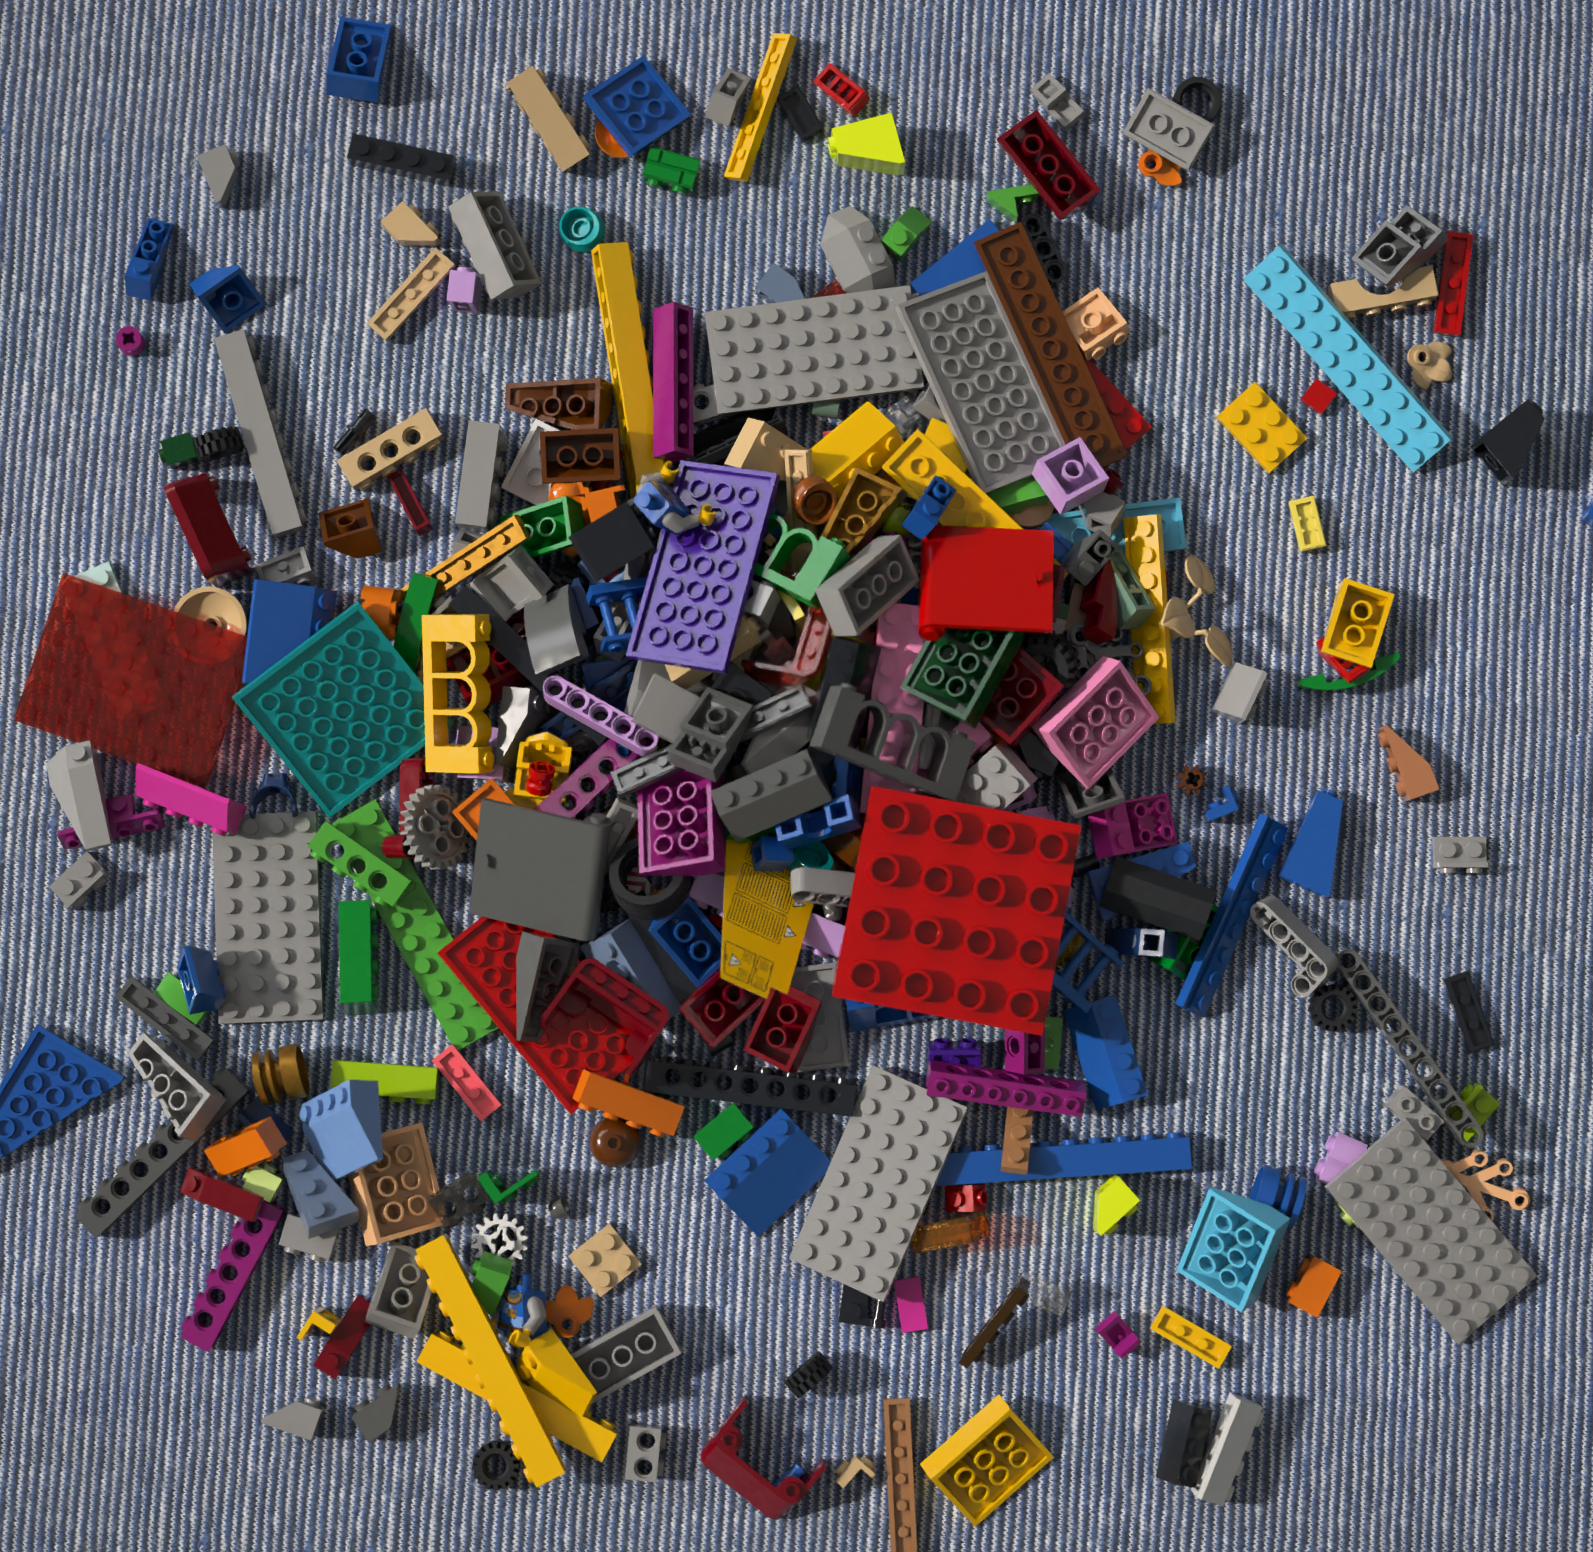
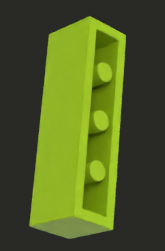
M333 1060L330 1089L349 1079L378 1081L379 1096H389V1101L405 1102V1098H415V1103L431 1104V1099H438L440 1070L437 1067Z

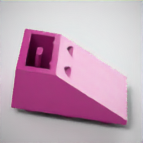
M1168 793L1126 800V802L1088 814L1095 853L1098 859L1178 844Z

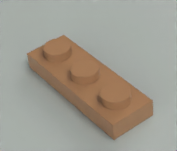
M1007 1107L1000 1172L1027 1175L1033 1110Z

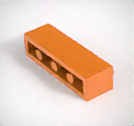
M585 1069L582 1071L572 1098L580 1103L578 1107L593 1113L596 1108L603 1111L602 1116L615 1121H617L618 1117L627 1119V1125L637 1129H641L642 1125L651 1128L649 1133L663 1138L665 1133L674 1136L685 1106L677 1102L644 1092L641 1089Z

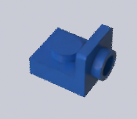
M1229 785L1221 788L1226 803L1223 804L1222 800L1207 805L1209 810L1203 813L1206 822L1238 810L1237 804L1240 803L1235 789L1230 790Z

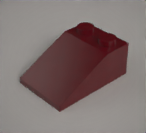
M721 967L678 1008L711 1048L720 1043L766 1000V998L720 977Z
M791 985L788 994L771 987L768 998L763 1004L743 1050L788 1073L797 1072L808 1049L822 1001Z

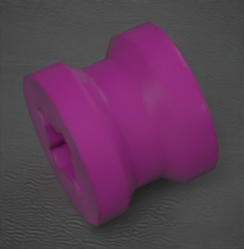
M126 326L118 331L116 343L125 355L134 357L142 353L145 348V341L138 329Z

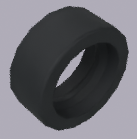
M1191 77L1184 80L1177 87L1172 101L1182 106V97L1188 90L1200 88L1210 95L1212 104L1210 111L1201 118L1212 123L1216 119L1222 104L1219 88L1211 80L1204 77Z

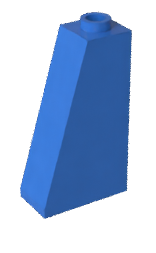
M1325 788L1323 792L1318 790L1314 793L1277 877L1323 898H1328L1332 887L1343 801L1337 799V793Z

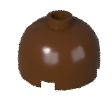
M618 1117L617 1121L604 1118L594 1126L590 1134L589 1147L592 1155L600 1164L611 1168H620L628 1165L637 1157L641 1149V1135L639 1129L626 1124L627 1119Z

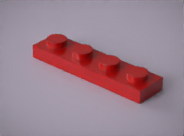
M1447 231L1446 236L1449 240L1444 244L1433 334L1459 337L1461 335L1473 234Z

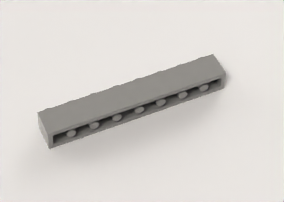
M244 329L214 338L271 533L275 538L305 530L304 522L308 521L304 507H299L297 497H300L297 483H292L289 473L293 472L289 457L285 458L282 451L283 448H286L282 433L277 434L275 424L279 422L275 409H270L268 404L271 394L268 385H263L260 375L264 374L260 360H255L253 351L257 350L254 338L252 335L248 336Z

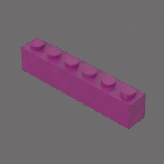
M671 302L653 309V458L674 463L694 456L693 307L677 302Z

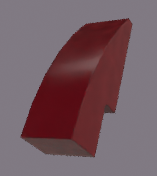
M1110 559L1087 586L1084 587L1079 608L1087 613L1082 636L1097 645L1115 638L1117 626V588Z

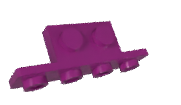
M132 794L105 799L111 839L125 838L134 834L153 832L157 829L165 828V821L159 810L135 814V803ZM74 828L57 832L58 839L64 849H75L83 846Z

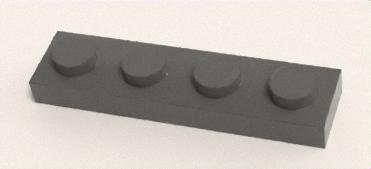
M133 976L129 978L115 996V998L197 1061L201 1059L215 1041L210 1035L161 1000L153 991Z

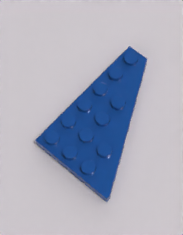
M37 1024L0 1084V1159L115 1087L126 1076L40 1024Z

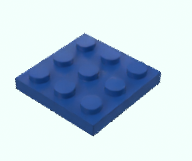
M644 55L586 93L583 97L586 104L630 159L691 117V113Z

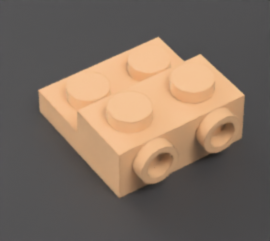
M1099 287L1062 311L1078 348L1087 361L1091 358L1095 360L1101 358L1105 354L1107 347L1113 343L1115 345L1122 344L1127 339V334L1130 333L1125 319Z

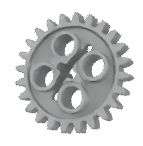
M429 785L416 789V793L409 795L411 801L404 802L408 810L400 812L405 817V821L399 822L401 826L405 827V830L400 832V835L407 838L403 846L410 845L411 848L408 851V855L416 854L414 862H422V867H430V870L447 869L450 866H455L456 861L463 860L461 853L468 852L465 844L471 843V840L467 837L469 831L452 813L464 800L456 801L458 793H450V788H442V785Z

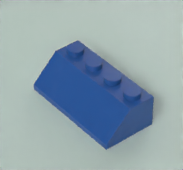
M1109 995L1091 1001L1090 1003L1093 1006L1087 1013L1076 1007L1063 1010L1095 1110L1148 1095L1116 995Z

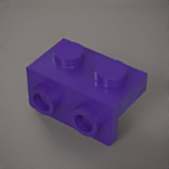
M937 1038L934 1041H928V1065L929 1060H937L981 1067V1041H976L974 1038H962L960 1041Z

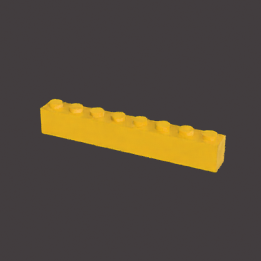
M442 1330L439 1333L434 1331L416 1362L487 1400L490 1395L485 1387L481 1388L475 1378V1374L478 1372L474 1364L469 1365L463 1354V1350L466 1349L464 1344L461 1346L452 1341L454 1337ZM521 1378L548 1433L602 1462L618 1433L614 1429L616 1425L604 1418H601L600 1421L591 1416L592 1412L588 1410L586 1415L580 1416L535 1390L527 1381Z

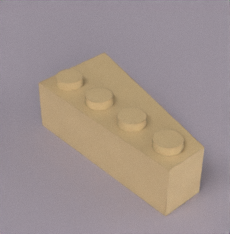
M531 66L508 81L504 86L509 93H514L516 104L525 115H528L532 128L539 137L543 138V144L563 172L588 156L589 152L587 149L590 148V145L583 135L578 137L573 129L576 126L573 118L568 112L566 114L562 112L559 107L562 104L560 98L554 90L550 92L544 84L548 80L540 68L536 70L534 66Z

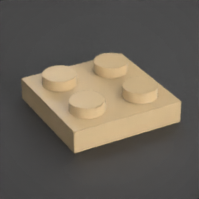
M611 1223L607 1224L568 1256L600 1297L642 1265Z

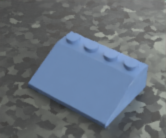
M349 1079L301 1104L300 1119L303 1123V1131L322 1168L334 1182L383 1160L378 1081Z

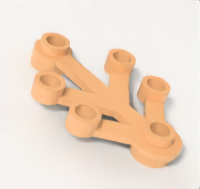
M1475 1150L1470 1156L1454 1163L1450 1160H1441L1459 1183L1467 1187L1470 1196L1480 1208L1490 1213L1489 1218L1491 1221L1494 1219V1214L1487 1207L1480 1191L1508 1201L1515 1210H1523L1528 1207L1530 1197L1525 1189L1516 1187L1508 1190L1485 1182L1498 1175H1510L1513 1166L1508 1159H1500L1495 1165L1470 1176L1460 1172L1473 1165L1477 1167L1485 1166L1488 1162V1157L1483 1150ZM1481 1154L1484 1156L1482 1162H1476L1475 1157ZM1507 1163L1509 1168L1506 1171H1501L1500 1165ZM1517 1197H1524L1523 1203H1515V1199Z

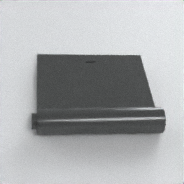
M482 798L469 913L577 940H595L599 929L611 820L605 814L593 813L585 818L584 821Z

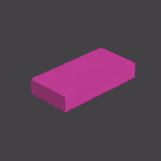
M920 1276L895 1280L894 1286L902 1333L928 1329Z

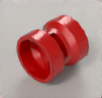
M542 760L531 762L528 770L530 777L526 782L527 792L540 797L549 795L552 791L551 779L554 778L555 774L554 765Z

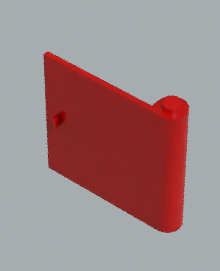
M935 525L922 540L919 636L927 641H936L943 637L945 628L1052 633L1054 531Z

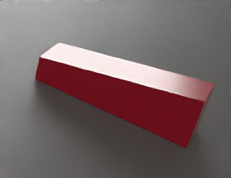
M400 469L388 475L387 477L417 534L421 536L432 530L433 527L403 470Z

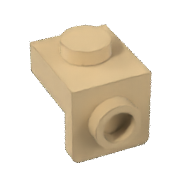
M856 1454L849 1463L844 1460L835 1471L838 1474L835 1480L844 1488L860 1469L865 1471L871 1478H874L876 1471L873 1468L876 1465L865 1455L860 1458Z

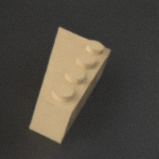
M748 418L724 464L737 468L778 473L780 480L786 481L784 450L806 448L766 422Z

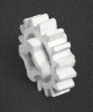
M494 1213L492 1221L486 1216L484 1218L485 1225L479 1223L476 1225L480 1232L472 1234V1237L477 1239V1242L472 1244L471 1247L478 1248L479 1250L475 1258L481 1257L482 1252L485 1251L483 1244H487L492 1254L501 1257L504 1251L515 1250L507 1259L513 1260L512 1267L516 1266L515 1258L522 1260L524 1256L520 1251L528 1249V1246L523 1244V1241L528 1239L529 1236L522 1235L521 1233L525 1226L518 1227L516 1225L517 1217L509 1221L508 1213H505L502 1219L499 1218L498 1213ZM499 1224L497 1231L493 1234L485 1233L490 1226ZM509 1227L515 1232L517 1240L512 1239L508 1232ZM502 1233L503 1240L507 1244L502 1245L498 1250L497 1243L493 1240Z

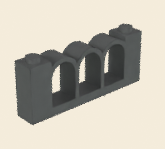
M842 683L841 686H830L810 747L935 798L956 802L976 742L967 739L968 734L958 730L947 733L940 727L920 726L918 721L909 714L889 713L880 702L863 700L864 695L857 693V688L852 685ZM867 707L873 714L874 723L865 751L862 753L847 745L858 714L863 708ZM898 720L904 727L905 737L894 766L879 760L891 725ZM929 733L935 740L936 750L927 777L923 778L910 771L920 742Z

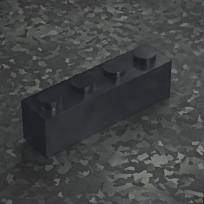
M352 133L347 155L351 166L451 187L456 166L454 156L355 133Z

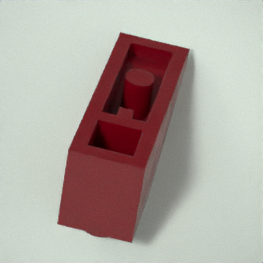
M190 1167L180 1190L181 1193L201 1203L251 1222H256L264 1200L263 1196L224 1177H220L210 1170Z
M360 1295L356 1297L314 1363V1367L335 1380L341 1375L371 1325L364 1322L370 1301Z

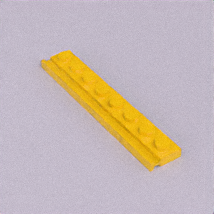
M1162 514L1123 518L1126 558L1156 608L1140 628L1131 629L1132 643H1140L1143 647L1142 655L1137 659H1133L1134 675H1145L1151 680L1152 688L1145 697L1160 717L1154 724L1176 723L1170 631L1168 627L1161 625L1164 610L1168 603ZM1132 646L1133 654L1138 655V649ZM1136 683L1137 686L1139 687V689L1142 691V690H1143L1142 684H1141V683Z

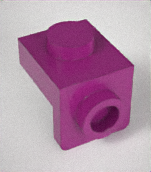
M1115 1311L1095 1328L1121 1359L1131 1354L1141 1343L1139 1338Z

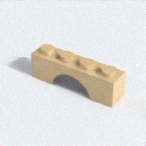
M1433 265L1418 268L1401 280L1397 290L1385 295L1368 292L1359 284L1357 279L1331 283L1327 288L1330 299L1349 320L1356 318L1357 314L1365 313L1366 316H1375L1381 314V310L1391 308V312L1407 309V305L1416 304V307L1429 306L1438 296Z

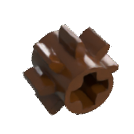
M1185 765L1183 766L1185 773L1176 774V777L1181 779V783L1176 788L1183 787L1185 789V796H1188L1192 790H1194L1196 795H1199V787L1208 786L1206 782H1203V777L1207 775V772L1200 773L1198 771L1199 765H1195L1193 770H1189V767ZM1188 774H1190L1191 777H1197L1198 780L1195 782L1196 787H1194L1192 784L1187 785L1186 780L1189 778Z

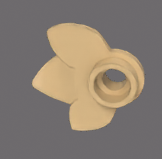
M1434 341L1427 346L1418 344L1410 348L1407 354V362L1413 368L1412 379L1419 388L1427 390L1432 380L1444 382L1451 379L1452 370L1449 363L1445 360L1452 352L1450 346L1443 342ZM1419 353L1423 354L1422 362L1418 359Z

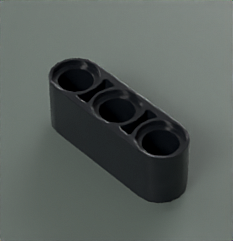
M1035 213L1029 214L1023 219L1022 224L1051 288L1054 289L1066 277V266L1042 216ZM1026 224L1033 225L1036 229V232H1030L1027 229ZM1037 247L1043 248L1047 256L1040 255ZM1047 271L1055 272L1057 279L1050 278Z

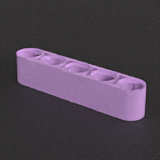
M551 676L544 681V699L551 706L640 756L645 757L657 751L658 736L631 722L632 717L559 676ZM553 686H557L562 689V692L558 695H551L548 693V690ZM580 699L585 704L581 708H574L571 706V702ZM598 712H604L608 716L604 721L594 719V715ZM620 725H627L631 730L626 734H620L616 729ZM643 738H650L653 740V744L649 747H644L640 745L639 741Z

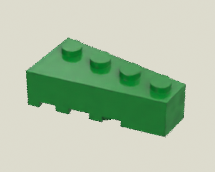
M370 900L339 902L340 1004L347 1016L378 1014L379 985L377 984V974H379V962L375 949H378V934L374 931V924L378 923L377 908H373Z

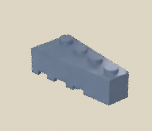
M630 919L598 932L595 940L586 941L579 946L587 958L598 960L666 1006L669 1011V1019L680 1011L678 1008L681 1006V1003Z

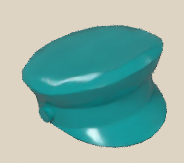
M573 207L562 215L559 223V234L568 248L575 252L586 253L602 243L605 236V225L601 216L594 210L584 207Z
M821 841L793 848L794 862L788 866L790 871L800 867L831 870L833 868V858L827 847Z

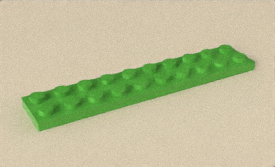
M375 799L332 823V825L413 881V884L396 907L389 905L385 908L374 900L377 895L370 890L367 892L451 1044L459 1051L497 1030L498 1027L437 955L454 938L410 859H389L384 855L382 850L384 838L396 834L378 801ZM358 859L353 863L357 874L365 870L366 865L362 859ZM384 874L377 875L374 879L375 887L381 889L386 886V876Z

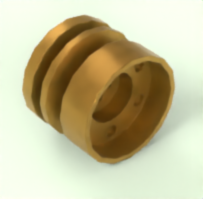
M298 1043L280 1047L279 1059H276L271 1049L265 1051V1058L261 1051L252 1054L253 1083L263 1106L271 1105L273 1098L277 1104L283 1102V1090L286 1091L290 1100L309 1096L308 1071L303 1052Z

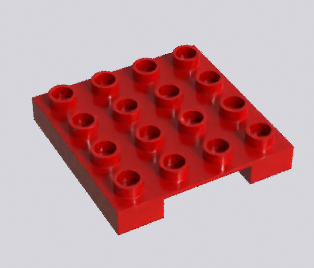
M870 786L860 838L861 844L831 996L1043 1036L1082 825Z

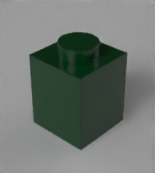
M188 432L161 440L162 449L158 451L162 463H167L168 467L175 469L200 461L193 441L194 435Z

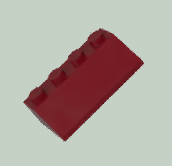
M1035 110L997 138L998 143L1059 220L1075 215L1094 201L1100 192L1097 184L1038 110Z

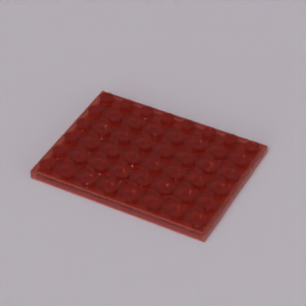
M63 573L13 720L77 743L90 740L94 749L136 764L140 763L187 782L207 787L236 703L232 696L240 691L242 685L247 636Z

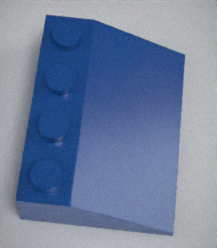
M254 579L242 683L249 684L330 623L335 615L337 591Z
M780 1108L704 1181L759 1237L826 1174L831 1160L795 1121Z

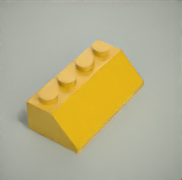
M866 402L811 448L813 476L827 480L835 489L837 501H839L855 467L873 475L882 469V465L901 447L904 441L896 426L870 402Z

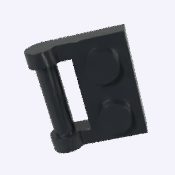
M843 1284L838 1322L885 1329L886 1320H884L886 1301L882 1302L876 1299L874 1317H866L869 1295Z

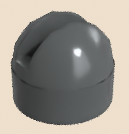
M563 1196L555 1198L548 1206L550 1215L553 1218L561 1219L571 1214L569 1205Z

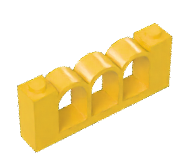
M489 614L422 615L426 772L474 774L493 772L492 745H487L491 738L492 727L488 716L482 712L490 702L491 690L488 681L481 675L486 671L490 661L489 648L485 641H490L491 624L489 622ZM446 642H461L468 647L471 653V664L466 671H447ZM447 678L462 679L469 684L472 691V700L468 707L448 708ZM448 715L464 716L470 721L473 728V736L470 743L467 745L448 744Z

